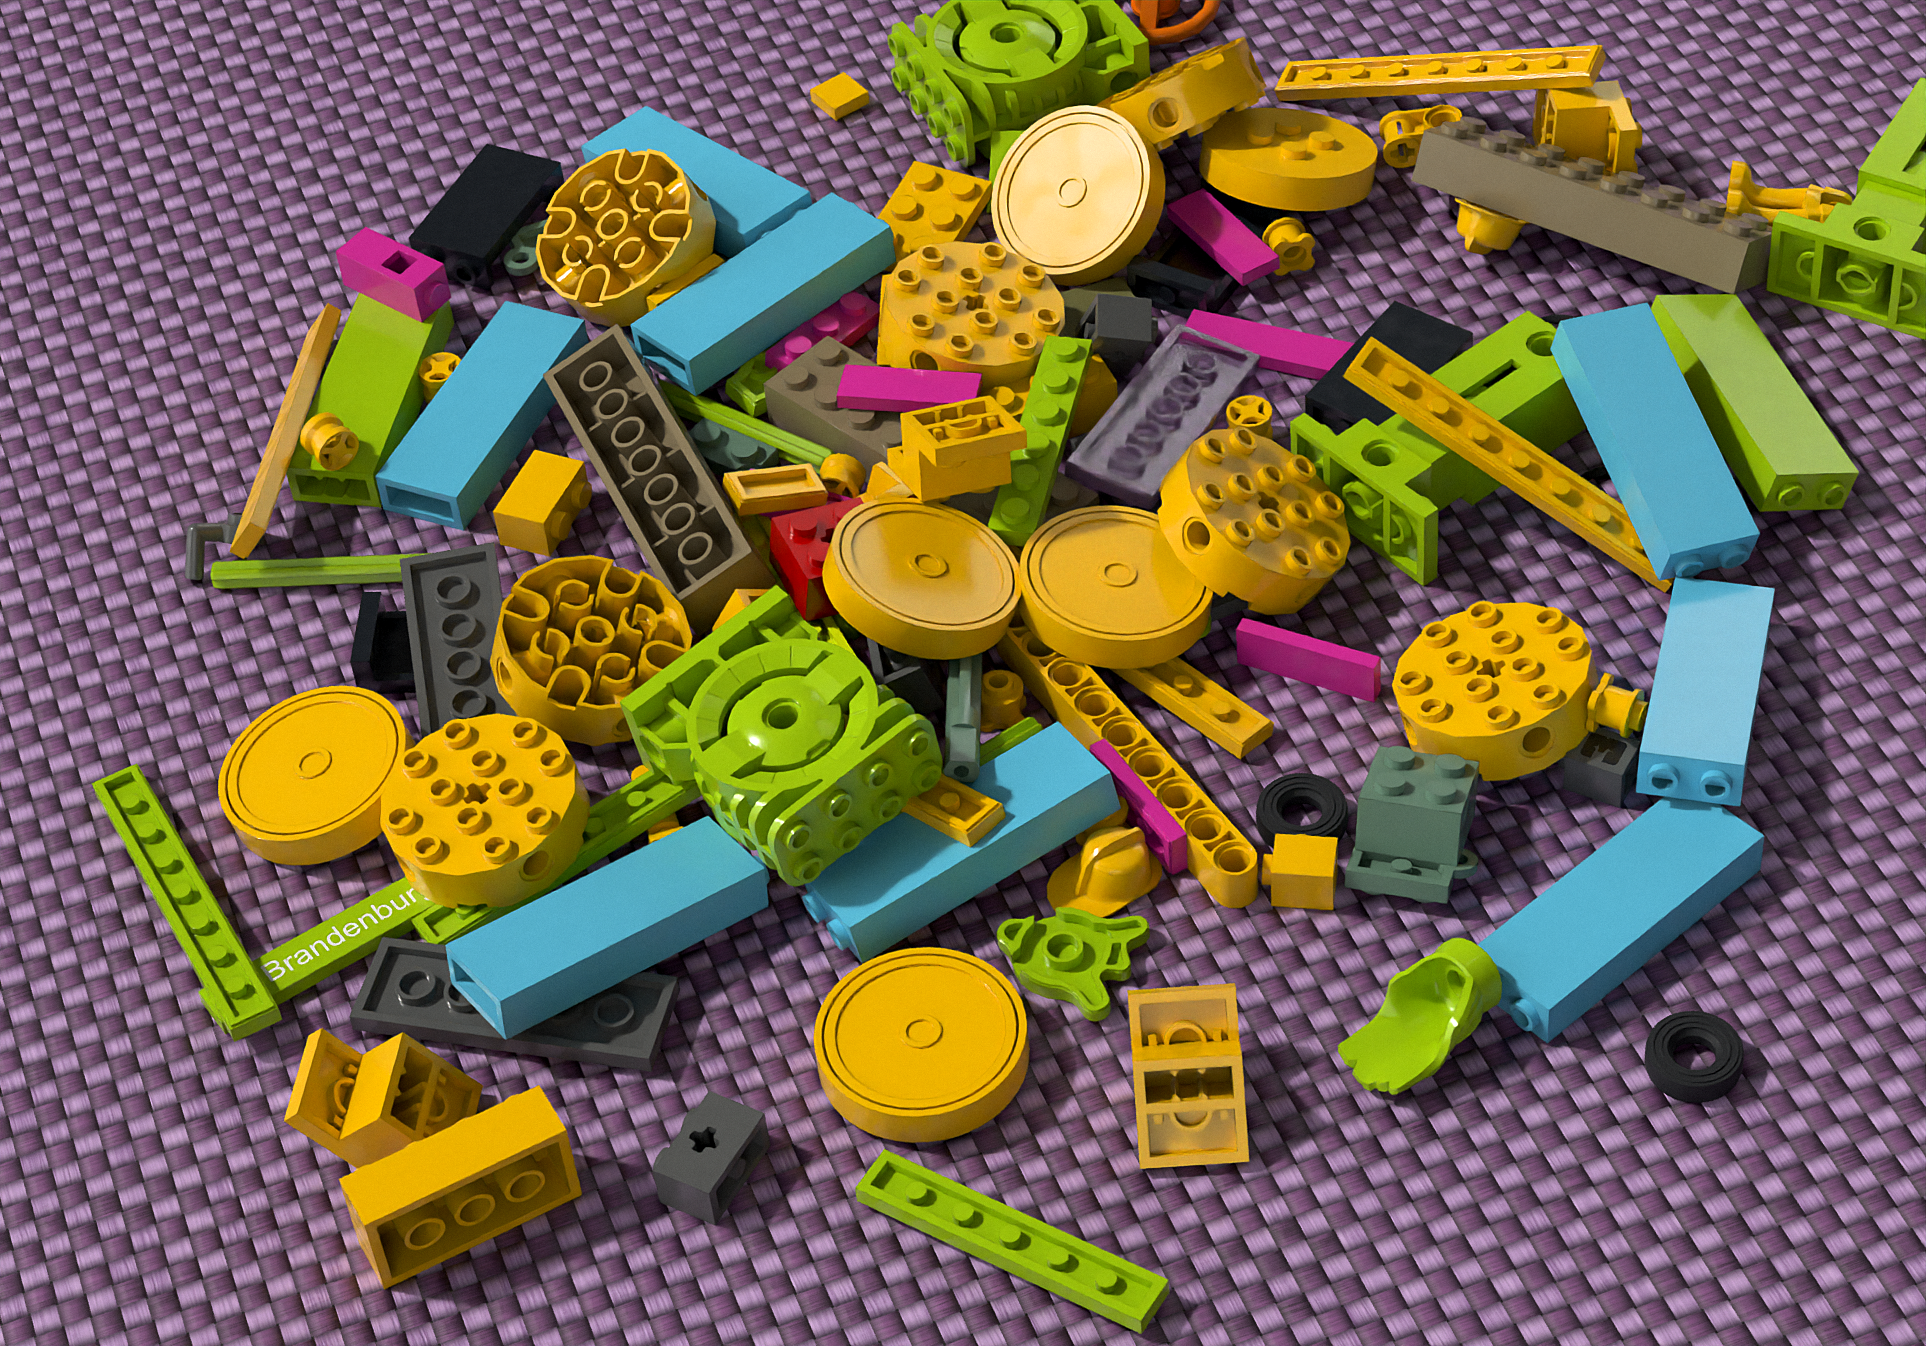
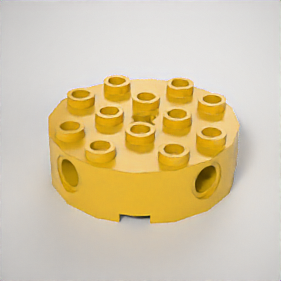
M1241 37L1224 46L1223 44L1157 72L1133 84L1134 87L1116 93L1095 106L1113 111L1140 130L1151 141L1156 151L1159 152L1173 145V141L1181 137L1180 134L1187 131L1189 137H1192L1213 127L1212 123L1220 119L1219 116L1225 114L1226 110L1232 107L1235 112H1239L1258 103L1259 98L1266 95L1264 88L1267 86L1245 37Z
M624 148L608 151L579 167L554 193L546 209L550 216L544 226L543 234H538L535 251L543 279L587 321L612 327L617 323L620 327L630 326V324L649 313L646 297L672 280L688 273L695 265L711 256L716 220L708 195L664 152L647 149V152L641 150L630 153Z
M954 241L937 245L926 244L921 246L918 251L899 261L887 280L879 318V337L886 348L885 357L891 367L982 373L983 387L981 392L1035 374L1046 336L1062 337L1065 326L1064 299L1042 266L1007 251L999 243L987 242L979 244Z
M1239 426L1235 429L1211 430L1193 441L1162 480L1159 488L1162 506L1157 510L1159 524L1176 557L1204 586L1222 597L1227 592H1230L1239 599L1248 601L1249 610L1265 615L1296 613L1310 603L1345 564L1351 541L1345 514L1343 513L1345 507L1342 500L1332 493L1329 487L1316 475V468L1307 457L1294 455L1271 439L1256 435L1245 427Z
M594 555L555 558L523 573L512 586L509 596L502 602L490 659L498 692L516 712L518 717L534 719L560 735L561 739L590 746L629 741L633 739L620 701L691 648L693 636L684 608L660 580L642 570L637 575L628 569L613 566L614 560Z
M1480 601L1472 604L1466 611L1450 615L1442 621H1435L1426 625L1421 634L1399 658L1392 688L1411 750L1433 755L1455 754L1465 760L1480 762L1479 774L1482 775L1483 781H1500L1546 769L1563 758L1568 751L1576 748L1589 733L1585 728L1588 719L1587 705L1593 690H1596L1600 682L1592 650L1583 628L1563 614L1558 608L1543 607L1527 602L1493 604L1489 601Z
M499 713L467 719H454L447 722L442 729L424 737L414 748L402 754L381 794L380 826L411 888L437 905L454 909L459 908L460 904L468 906L487 904L488 908L512 906L548 888L576 860L579 849L584 843L582 834L588 823V817H590V797L575 761L560 735L534 719Z

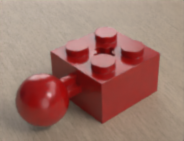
M860 497L771 518L769 561L806 622L839 614L825 591L822 575L823 564L837 524L850 510L864 504Z

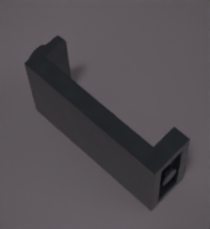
M486 144L410 235L409 242L411 248L443 263L448 280L490 290L494 285L491 269L493 262L542 202L550 203L554 193L565 183L561 162Z
M1203 177L1201 178V189L1204 188L1261 240L1266 228L1275 220L1283 218V209L1260 206L1234 198L1213 187ZM1178 226L1151 259L1135 255L1127 265L1128 286L1135 297L1152 299V307L1189 319L1193 309L1217 314L1240 285L1235 278Z
M1394 301L1305 395V413L1318 423L1328 426L1336 436L1364 418L1379 426L1397 413L1343 377L1369 338L1372 336L1430 375L1473 347V332Z
M381 591L362 592L350 659L356 686L377 694L416 693L406 611H386Z

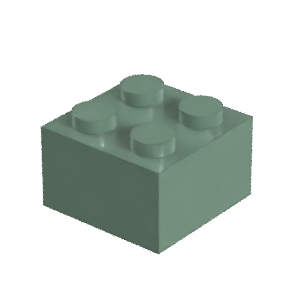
M1379 746L1358 797L1355 850L1457 867L1475 815L1480 762L1465 760L1455 754L1433 755L1414 752L1404 746H1392L1389 748Z

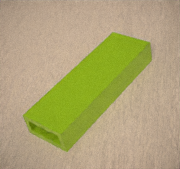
M358 294L303 424L304 427L312 417L319 413L329 412L335 414L343 422L344 427L349 428L358 437V452L347 466L334 471L326 470L316 461L314 455H311L302 447L299 435L286 473L294 501L371 507L382 506L375 476L416 421L424 401L423 389L425 386L420 381L418 371L423 359L434 353L444 351L454 326L449 300L421 323L364 294Z
M1736 294L1656 295L1651 311L1720 452L1759 511L1842 509L1859 471Z

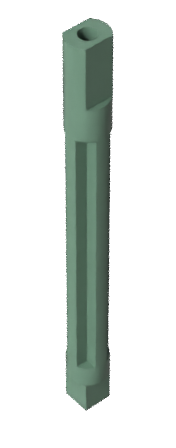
M983 652L966 658L948 659L944 774L961 782H974L980 773Z

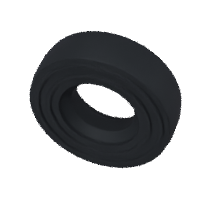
M1310 773L1289 774L1272 781L1261 792L1256 806V823L1262 839L1273 849L1275 834L1336 837L1339 842L1347 828L1348 806L1341 789L1329 779ZM1308 804L1317 807L1321 811L1322 816L1316 823L1300 826L1286 822L1282 814L1286 808L1292 805Z
M1684 1011L1669 1015L1653 1027L1646 1041L1645 1066L1648 1076L1661 1092L1674 1099L1690 1103H1703L1719 1099L1735 1087L1742 1074L1744 1063L1742 1041L1736 1030L1728 1022L1713 1014L1700 1011ZM1700 1044L1708 1047L1714 1053L1716 1060L1706 1069L1691 1070L1680 1066L1675 1061L1673 1053L1681 1045Z

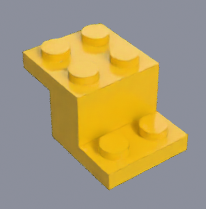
M1618 80L1595 82L1593 87L1536 89L1532 137L1536 146L1539 147V144L1542 143L1555 145L1565 150L1564 156L1579 160L1580 157L1599 160L1605 163V170L1619 174V171H1629L1638 174L1637 162L1634 156L1635 149H1640L1642 146V127L1640 122H1634L1631 100L1629 97H1624Z
M991 395L901 413L902 446L888 448L887 458L888 467L921 502L933 501L941 503L949 500L953 495L967 492L987 493L994 490L995 486L1012 483L1010 453L1011 451L1027 448V432Z
M1235 983L1127 990L1140 1169L1249 1162L1243 1060L1239 1041Z
M321 1028L308 1036L284 1122L358 1169L363 1165L372 1164L402 1150L414 1141L423 1140L451 1127L463 1118L476 1115L483 1085L404 1032L362 1055Z

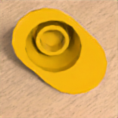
M1455 198V201L1460 203L1456 228L1460 236L1465 238V249L1468 252L1483 255L1488 254L1493 249L1508 250L1523 226L1530 224L1524 220L1476 203Z
M1121 826L1100 828L1086 839L1079 853L1063 862L1052 873L1047 884V899L1055 912L1057 907H1071L1106 918L1157 887L1162 877V864L1148 849L1144 833L1139 827L1132 829Z

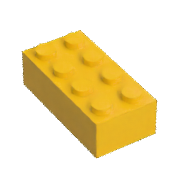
M540 1085L521 1094L512 1095L498 1105L472 1117L463 1118L451 1127L423 1140L414 1141L404 1149L372 1164L363 1165L353 1173L339 1179L358 1242L384 1290L582 1195L567 1130Z

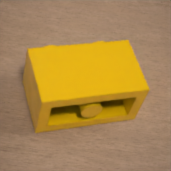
M534 450L493 511L500 545L550 557L559 542L567 538L571 524L580 510L585 509L590 502L592 485L588 482L584 461Z

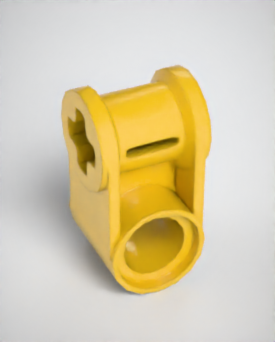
M1437 105L1432 108L1408 111L1397 110L1388 113L1379 122V133L1385 141L1383 146L1385 161L1395 168L1414 166L1424 130L1441 126L1442 122L1460 121L1462 117L1461 111L1451 105ZM1398 122L1401 123L1403 134H1398ZM1398 145H1402L1403 147V156H1400Z

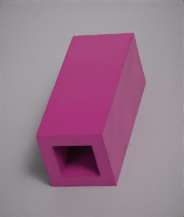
M367 227L363 228L336 251L345 286L421 323L451 298L443 263Z

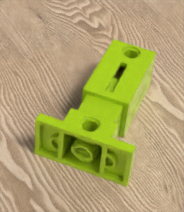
M1920 77L1859 169L1856 198L1851 205L1837 202L1824 223L1779 211L1773 220L1767 291L1926 340V78Z
M1528 310L1430 374V376L1547 454L1587 428L1550 350L1557 329ZM1306 413L1290 421L1291 453L1307 457L1314 464L1316 475L1329 487L1332 493L1342 500L1345 507L1343 513L1345 514L1348 532L1423 587L1437 578L1438 512L1458 498H1462L1473 506L1503 485L1399 414H1395L1379 426L1364 418L1338 436L1328 426L1318 423Z

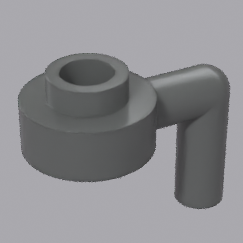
M243 512L228 513L227 520L218 521V523H192L189 525L186 538V579H204L205 541L232 544ZM264 535L259 540L257 545L264 544Z

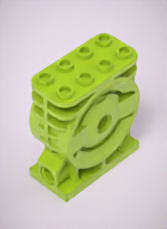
M950 0L934 14L932 19L926 13L917 15L914 19L915 35L901 21L892 25V34H889L887 37L890 51L895 60V68L891 69V76L896 89L900 93L905 92L910 99L914 112L917 115L922 114L928 122L932 135L936 139L940 138L946 145L952 161H958L963 167L974 165L976 162L975 147L987 159H990L992 131L1027 130L1038 120L1053 112L1074 106H1095L1116 93L1134 87L1133 84L1150 76L1149 40L1114 0Z
M777 585L620 701L643 765L654 775L663 771L673 781L696 780L704 800L711 807L721 827L749 850H757L762 862L769 868L777 870L782 880L794 887L814 881L843 854L855 849L861 840L884 822L892 820L906 806L909 798L912 796L918 797L923 792L932 789L941 777L943 761L932 723L925 716L915 714L911 705L904 699L895 698L893 691L886 685H876L870 671L855 655L840 646L821 641L819 632L793 611L789 595ZM843 714L850 716L846 730Z

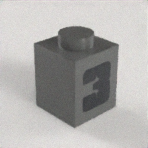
M1600 727L1594 733L1589 731L1580 744L1568 751L1558 762L1559 768L1564 769L1563 789L1620 808L1637 779L1639 751L1642 741L1631 737L1624 738L1619 733Z

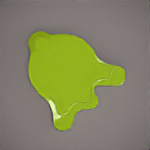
M1071 907L1055 908L1056 916L1044 918L1035 922V917L1032 915L1025 919H1008L999 926L997 930L998 946L1009 957L1015 976L1020 983L1032 993L1042 997L1073 1003L1083 1016L1090 1021L1103 1020L1111 1012L1110 997L1103 982L1109 979L1125 981L1130 978L1132 969L1129 953L1146 943L1150 938L1149 923L1147 919L1141 916L1105 919L1087 911Z

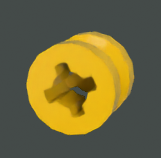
M440 352L423 359L418 373L420 381L425 385L423 395L428 405L460 363L461 359L457 355Z
M1245 395L1229 403L1226 409V421L1229 425L1227 429H1235L1242 426L1251 430L1256 435L1273 441V428L1271 426L1272 406L1267 400L1255 395Z
M324 412L315 415L304 425L301 431L300 442L302 447L308 453L314 455L316 461L326 470L334 471L347 466L358 452V437L349 428L344 427L343 422L333 413Z
M837 453L829 455L824 459L819 478L827 491L853 499L859 496V490L864 485L866 470L856 458L847 454Z

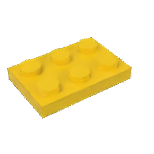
M914 161L877 217V219H882L891 226L894 234L893 245L896 262L884 270L893 272L899 261L918 251L923 245H937L954 241L963 242L992 197V181Z

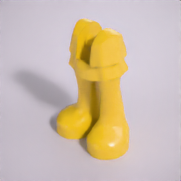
M1732 160L1726 201L1727 212L1739 216L1742 213L1762 216L1768 219L1767 225L1771 227L1779 211L1824 223L1837 202L1851 205L1853 202L1852 196L1848 193L1827 186L1822 188L1810 184L1808 188L1776 189L1757 185L1753 182L1749 164Z

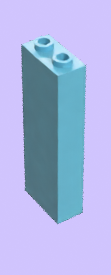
M648 106L643 107L581 146L585 164L608 151L624 148L630 153L641 150L647 152V149L664 152L708 195L716 220L713 249L730 259L813 205L810 191Z
M831 192L630 324L635 346L651 368L697 396L795 330L801 324L838 301L844 294L850 293L896 262L893 245L894 234L891 226L884 220L877 219L863 211L856 204L848 202Z
M505 301L375 476L383 509L464 531L557 401L543 374L589 343L585 321Z
M1648 302L1560 321L1550 350L1658 580L1670 579L1675 576L1691 578L1704 570L1717 567L1730 569L1747 561L1760 532Z
M1675 576L1639 751L1636 793L1740 807L1771 627L1775 588Z
M1057 721L981 766L979 776L974 782L959 781L1002 803L1006 817L971 848L903 812L879 826L861 840L855 849L843 854L824 869L814 881L805 884L808 893L802 896L803 902L817 923L825 920L828 932L838 948L842 951L849 948L860 962L864 963L1121 809L1111 772Z
M1663 797L1478 944L1492 958L1501 977L1502 994L1497 1006L1508 1013L1521 1029L1533 1032L1546 1043L1550 1042L1761 870L1764 835L1717 803Z
M706 816L446 944L451 983L498 1033L507 1040L768 907L767 884L770 880L768 870L758 856L749 854L736 839L730 836L709 816Z

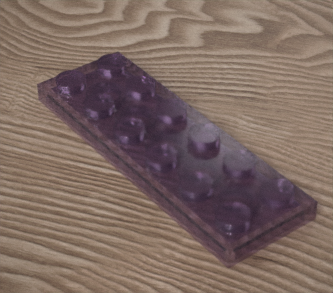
M1178 323L1068 458L1064 476L1078 481L1086 487L1098 489L1120 498L1128 504L1140 506L1150 511L1161 497L1159 488L1165 475L1193 441L1214 428L1226 412L1229 403L1237 398L1257 372L1261 355Z

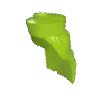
M1452 938L1442 943L1431 955L1416 962L1405 971L1397 973L1389 981L1386 998L1374 1019L1338 1045V1052L1344 1064L1353 1068L1352 1075L1368 1091L1378 1089L1381 1092L1389 1091L1392 1095H1397L1434 1075L1444 1064L1455 1045L1463 1041L1476 1029L1481 1021L1482 1014L1499 1004L1502 994V982L1496 964L1485 950L1472 941L1463 938Z

